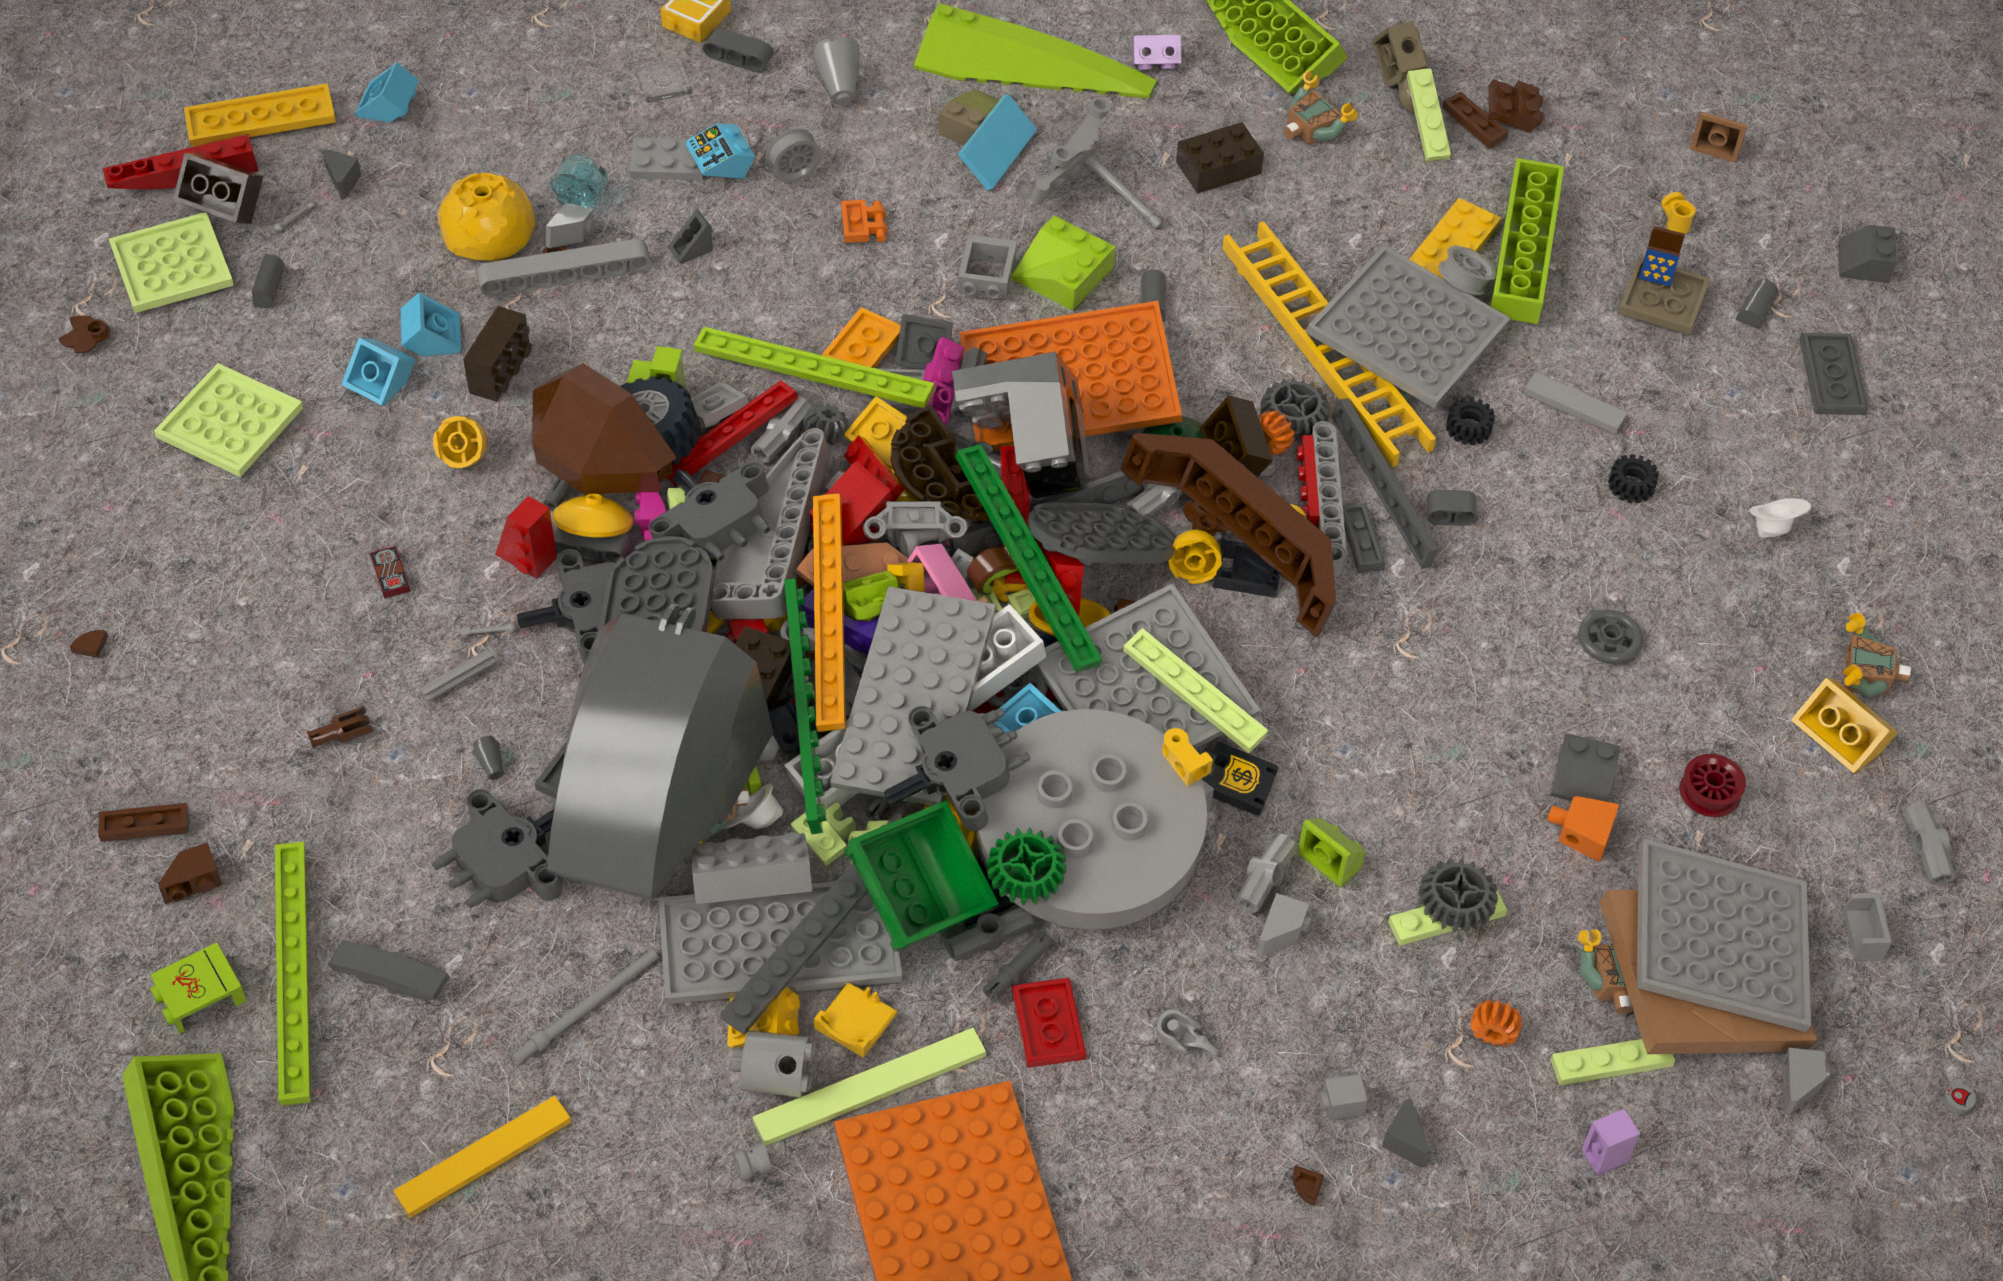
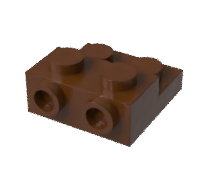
M1495 79L1488 85L1489 118L1531 133L1536 125L1539 126L1541 124L1544 112L1540 111V107L1544 97L1539 95V88L1519 80L1514 87Z

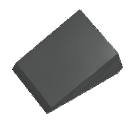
M327 149L323 150L325 168L341 200L346 199L361 177L358 158Z
M695 210L668 245V249L679 263L683 264L713 251L711 225L698 210Z
M1407 1099L1389 1126L1382 1147L1419 1167H1424L1427 1165L1430 1149L1412 1100Z

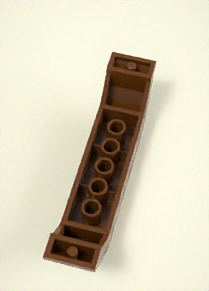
M1136 433L1131 439L1120 470L1138 486L1142 483L1179 487L1204 510L1213 515L1218 522L1265 562L1273 566L1276 571H1280V574L1296 587L1300 612L1296 621L1315 637L1319 636L1336 604L1331 539L1214 440Z

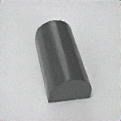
M266 254L262 260L252 288L254 307L269 308L272 305L285 268L284 262L274 255Z
M1158 270L1146 271L1141 277L1140 303L1158 301L1162 320H1165L1166 276Z
M1769 280L1757 281L1737 314L1736 320L1759 329L1777 299L1779 293L1777 286Z

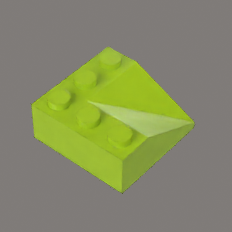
M1054 215L1036 235L1012 274V280L1074 311L1114 268L1116 246Z

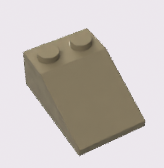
M976 89L951 99L939 113L938 135L964 146L998 103L999 99Z

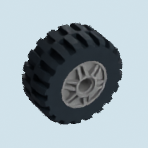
M649 377L646 380L639 378L635 379L633 383L629 384L627 382L621 385L623 389L634 396L677 457L672 461V465L679 464L681 458L687 457L691 453V447H695L701 429L688 391L679 383L672 382V380L663 377L661 380L657 377Z

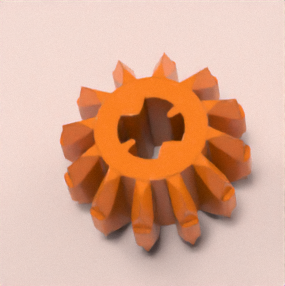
M1277 410L1264 412L1259 415V421L1271 455L1282 454L1294 442L1293 435L1296 432L1290 427L1292 423L1287 422L1286 414L1280 415Z
M1486 999L1485 1003H1478L1470 1021V1029L1474 1031L1476 1038H1482L1483 1043H1492L1494 1047L1496 1044L1506 1047L1508 1043H1515L1522 1028V1017L1519 1015L1518 1009L1511 1008L1510 1003L1503 1004L1499 999L1497 1002Z

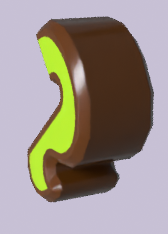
M1005 546L992 547L982 551L971 561L967 575L979 594L989 595L992 593L994 580L1019 570Z

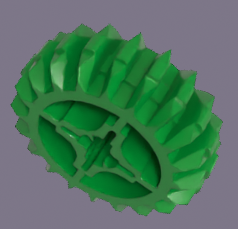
M1030 827L1027 829V833L1023 834L1017 828L1015 836L1006 832L1004 840L998 838L995 847H991L989 851L990 857L987 859L988 878L992 879L993 889L1000 888L999 894L1001 897L1010 894L1009 900L1011 903L1016 898H1020L1023 906L1026 904L1027 899H1031L1036 905L1038 897L1047 901L1049 899V892L1056 894L1058 885H1062L1064 882L1063 875L1066 874L1067 866L1064 864L1066 856L1064 853H1061L1060 843L1053 844L1054 838L1052 835L1044 839L1042 830L1037 835L1032 834L1033 831ZM1018 852L1015 858L1009 859V862L1004 863L1010 855ZM1045 870H1049L1043 878L1035 881L1037 875L1044 874Z

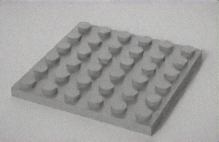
M1383 245L1308 325L1306 333L1435 409L1508 326L1510 317L1472 295L1455 288L1446 280Z
M1173 583L1085 627L1103 659L1100 666L1076 673L1058 641L1045 647L1046 658L1035 665L1064 711L1099 709L1122 713L1137 718L1164 734L1169 729L1179 728L1187 733L1189 743L1194 749L1223 735L1224 733L1123 651L1124 645L1143 628L1251 717L1259 716L1261 711Z
M1643 838L1639 844L1637 988L1806 1032L1811 1027L1807 882Z

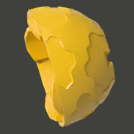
M474 173L459 179L451 186L439 207L438 225L440 226L441 237L447 247L446 249L455 255L473 260L500 261L511 257L526 246L536 227V216L530 199L518 184L503 175Z

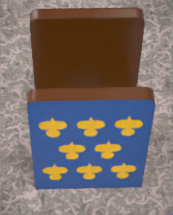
M1656 226L1653 227L1639 279L1671 286L1685 234Z

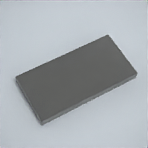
M1801 333L1799 339L1815 414L1866 415L1867 404L1851 334Z

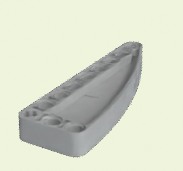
M813 428L805 431L766 476L769 490L758 499L764 520L770 526V531L763 533L758 529L745 537L748 541L745 547L735 543L722 551L725 557L722 561H717L714 569L715 582L711 601V609L716 618H779L787 613L784 580L792 578L797 580L798 574L794 571L802 562V556L810 531L809 511L813 508V496H819L830 456L827 441L821 429Z

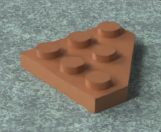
M887 542L842 546L843 582L887 571V564L905 563L908 558ZM814 549L808 553L794 571L813 587Z

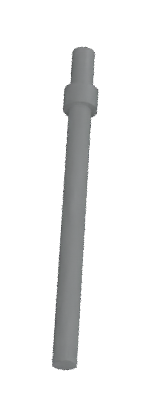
M652 949L543 1032L538 1031L529 1038L530 1042L512 1054L515 1062L520 1064L536 1051L541 1052L550 1045L549 1041L658 959L656 952Z

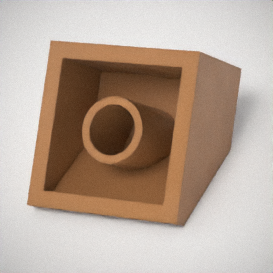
M1700 112L1690 150L1736 163L1748 126Z

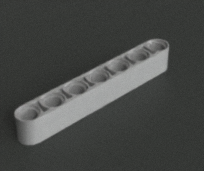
M632 239L488 262L478 267L477 277L482 294L497 296L643 272L651 266V260L646 242L641 239Z
M1322 421L1313 426L1312 432L1320 513L1318 529L1331 539L1335 578L1343 573L1347 550L1336 429L1333 424Z

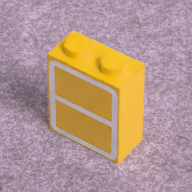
M669 0L661 8L662 27L701 43L731 12V0Z

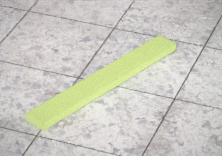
M971 1028L802 1096V1098H797L753 1116V1123L764 1146H767L986 1057V1051L974 1028Z

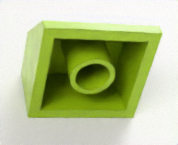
M1323 818L1307 819L1303 822L1297 854L1341 888L1363 867L1366 851L1363 850L1359 843L1351 841L1342 834L1337 826L1328 823Z

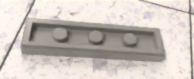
M1537 372L1533 374L1523 392L1525 395L1615 435L1628 414L1624 410Z

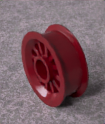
M1703 754L1693 758L1687 764L1679 789L1685 804L1696 813L1707 817H1723L1732 813L1738 807L1741 796L1746 788V779L1741 768L1731 759L1718 754Z

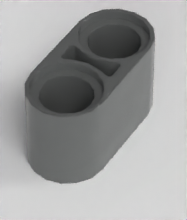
M1434 490L1426 497L1428 520L1432 524L1467 526L1474 524L1478 519L1476 495L1471 491Z

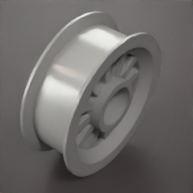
M795 128L787 130L774 138L766 150L765 158L777 179L783 182H795L806 178L816 170L822 159V150L814 141V137L809 131Z
M1451 246L1447 251L1448 258L1440 262L1438 266L1443 278L1452 286L1465 293L1484 295L1487 291L1488 281L1496 277V270L1485 257L1469 248Z

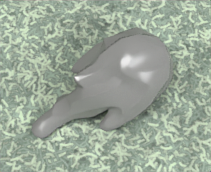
M1167 1010L1158 1018L1157 1035L1166 1045L1182 1053H1188L1185 1047L1202 1048L1213 1056L1219 1053L1218 1049L1208 1041L1206 1036L1198 1035L1194 1032V1030L1201 1028L1199 1022L1194 1018L1176 1010Z

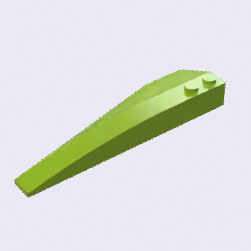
M941 3L938 4L930 18L914 63V69L959 81H966V78H975L980 83H987V80L1001 81V85H1010L1017 82L1022 83L1023 87L1061 90L1062 87L1073 88L1075 92H1083V89L1097 90V94H1106L1112 91L1118 92L1119 96L1148 99L1157 84L1156 79L1079 45L1024 26Z
M222 1053L134 1056L122 1074L145 1184L172 1281H228L226 1264L229 1254L227 1235L230 1228L231 1181H229L230 1169L232 1168L230 1150L231 1142L233 1141L231 1121L234 1116V1104Z

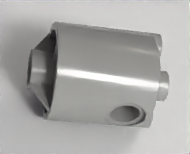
M749 1030L745 1038L744 1048L734 1047L731 1071L740 1072L741 1091L802 1098L804 1092L810 1093L812 1074H807L809 1062H814L816 1044L810 1043L809 1037ZM792 1057L796 1061V1069L793 1073L788 1074L784 1069V1063L788 1058Z

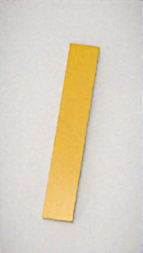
M554 1095L393 1190L394 1195L409 1218H412L571 1123V1118Z

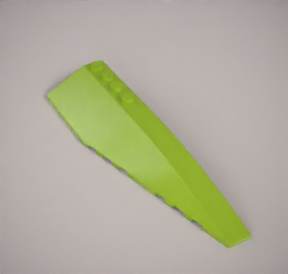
M1206 0L1232 44L1290 95L1297 92L1300 86L1303 87L1305 85L1303 75L1306 71L1310 70L1312 73L1309 81L1313 80L1315 75L1320 80L1332 74L1348 58L1341 44L1290 0Z

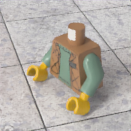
M1310 70L1306 71L1303 75L1305 85L1303 87L1300 86L1292 99L1287 111V126L1283 128L1284 134L1288 139L1299 136L1307 144L1333 140L1347 126V121L1352 122L1358 118V112L1356 109H1353L1351 103H1346L1342 106L1341 114L1316 91L1309 92L1310 88H1315L1319 85L1317 75H1315L1313 80L1309 81L1312 76Z
M1856 612L1848 617L1850 622L1846 623V630L1851 633L1855 631L1846 650L1845 670H1843V674H1845L1844 687L1850 692L1860 693L1865 698H1870L1888 693L1894 680L1908 682L1911 667L1896 664L1895 648L1885 645L1865 627L1866 620L1861 613Z
M1582 930L1578 934L1579 942L1584 945V949H1581L1580 959L1581 976L1593 989L1598 1000L1614 1001L1617 1014L1631 1013L1633 1008L1613 945H1599L1601 941L1599 930H1591L1590 941L1588 930Z

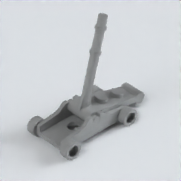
M1096 97L1089 106L1090 114L1067 144L1054 148L1051 155L1052 166L1048 176L1036 181L1030 201L1035 205H1041L1045 198H1054L1066 182L1080 176L1083 170L1089 167L1114 188L1128 204L1132 205L1147 222H1150L1158 229L1163 224V221L1155 215L1154 211H1151L1141 202L1135 193L1133 194L1105 168L1093 154L1095 144L1099 140L1097 129L1110 108L1107 100Z

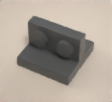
M903 314L895 365L925 370L926 365L933 360L940 338L945 337L954 342V338H951L954 322Z

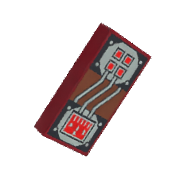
M393 546L371 552V560L384 599L410 592L409 583L397 547Z

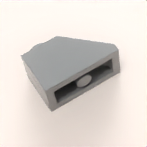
M565 202L546 225V247L554 248L583 242L589 234L593 233L595 228L593 209Z
M1276 893L1259 938L1256 955L1264 956L1297 943L1301 933L1308 932L1312 916L1307 915L1310 904Z
M1788 1048L1782 1061L1784 1115L1794 1113L1819 1093L1824 1082H1828L1830 1064L1825 1062L1824 1051Z

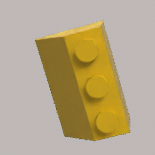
M1825 678L1791 719V721L1853 773L1858 772L1881 754L1899 733L1837 680Z

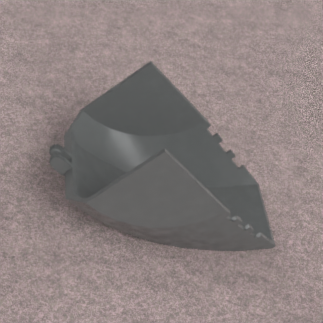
M670 604L661 618V622L621 613L601 627L585 661L574 701L551 826L547 865L549 874L653 900L676 875L674 870L683 860L688 862L693 856L692 850L699 842L705 843L712 835L711 829L717 823L721 825L727 819L773 734L757 662L724 636L690 629L696 617L694 608H686L677 622V626L674 624L679 617L680 607L676 604Z

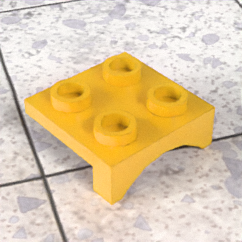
M847 983L825 1012L820 1010L814 1018V1029L864 1058L897 1016V1010L880 1001L878 992L875 991L871 995L869 987L863 991L853 984Z

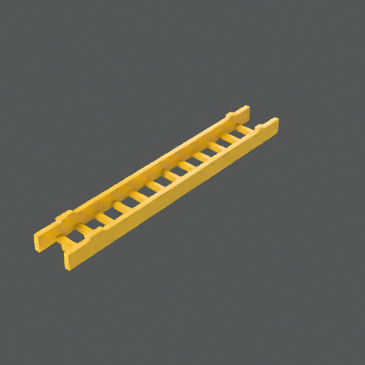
M1264 221L1258 223L1257 237L1260 241L1239 248L1229 234L1224 236L1222 250L1236 266L1237 272L1247 280L1339 400L1347 398L1350 400L1391 467L1397 466L1400 452L1390 440L1405 434H1409V436L1414 435L1427 453L1432 452L1436 441L1435 436L1392 383L1360 364L1358 365L1364 373L1343 381L1336 371L1356 362L1346 357L1330 364L1323 354L1334 349L1326 344L1317 347L1311 340V335L1306 333L1307 329L1304 330L1297 322V320L1312 314H1319L1329 303ZM1267 248L1272 257L1252 264L1246 257V255ZM1277 264L1285 271L1284 274L1268 280H1264L1258 272ZM1290 280L1298 288L1279 297L1271 289V287ZM1303 296L1311 304V306L1290 313L1284 305ZM1369 380L1378 389L1358 398L1350 390L1351 387ZM1384 397L1391 406L1388 409L1370 415L1363 405ZM1398 415L1402 420L1403 426L1384 433L1377 424V422Z

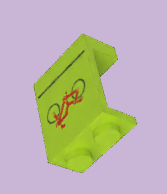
M217 942L150 974L154 986L149 989L156 1003L163 1002L166 1007L161 1011L169 1026L175 1024L180 1034L185 1032L181 1019L230 996L235 1007L246 1002L243 989Z

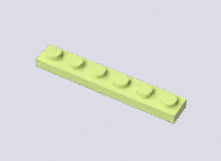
M1143 628L1124 645L1123 651L1246 752L1250 753L1267 736L1268 730Z

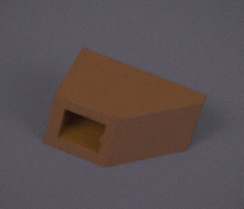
M208 842L178 853L158 883L165 904L178 902L188 896L200 892H208L222 885Z

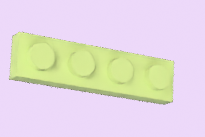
M1429 68L1408 71L1406 76L1425 160L1427 162L1449 159L1451 152L1432 70Z
M1498 890L1496 892L1498 894V902L1495 905L1496 909L1494 914L1490 916L1489 921L1504 917L1507 913V908ZM1424 907L1392 915L1388 921L1399 946L1453 931L1451 926H1447L1442 930V923L1440 921L1432 924V915H1425Z
M1638 1039L1552 1054L1551 1063L1559 1086L1673 1067L1675 1058L1673 1054H1647L1643 1040Z

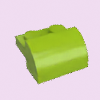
M887 570L843 582L845 615L853 620H873L875 616L881 613L888 587L898 588L897 578Z

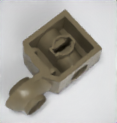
M1410 21L1386 28L1371 41L1385 85L1391 87L1398 84L1400 90L1399 97L1403 107L1415 114L1406 75L1408 71L1427 69V56L1419 41V31L1415 27L1414 22Z

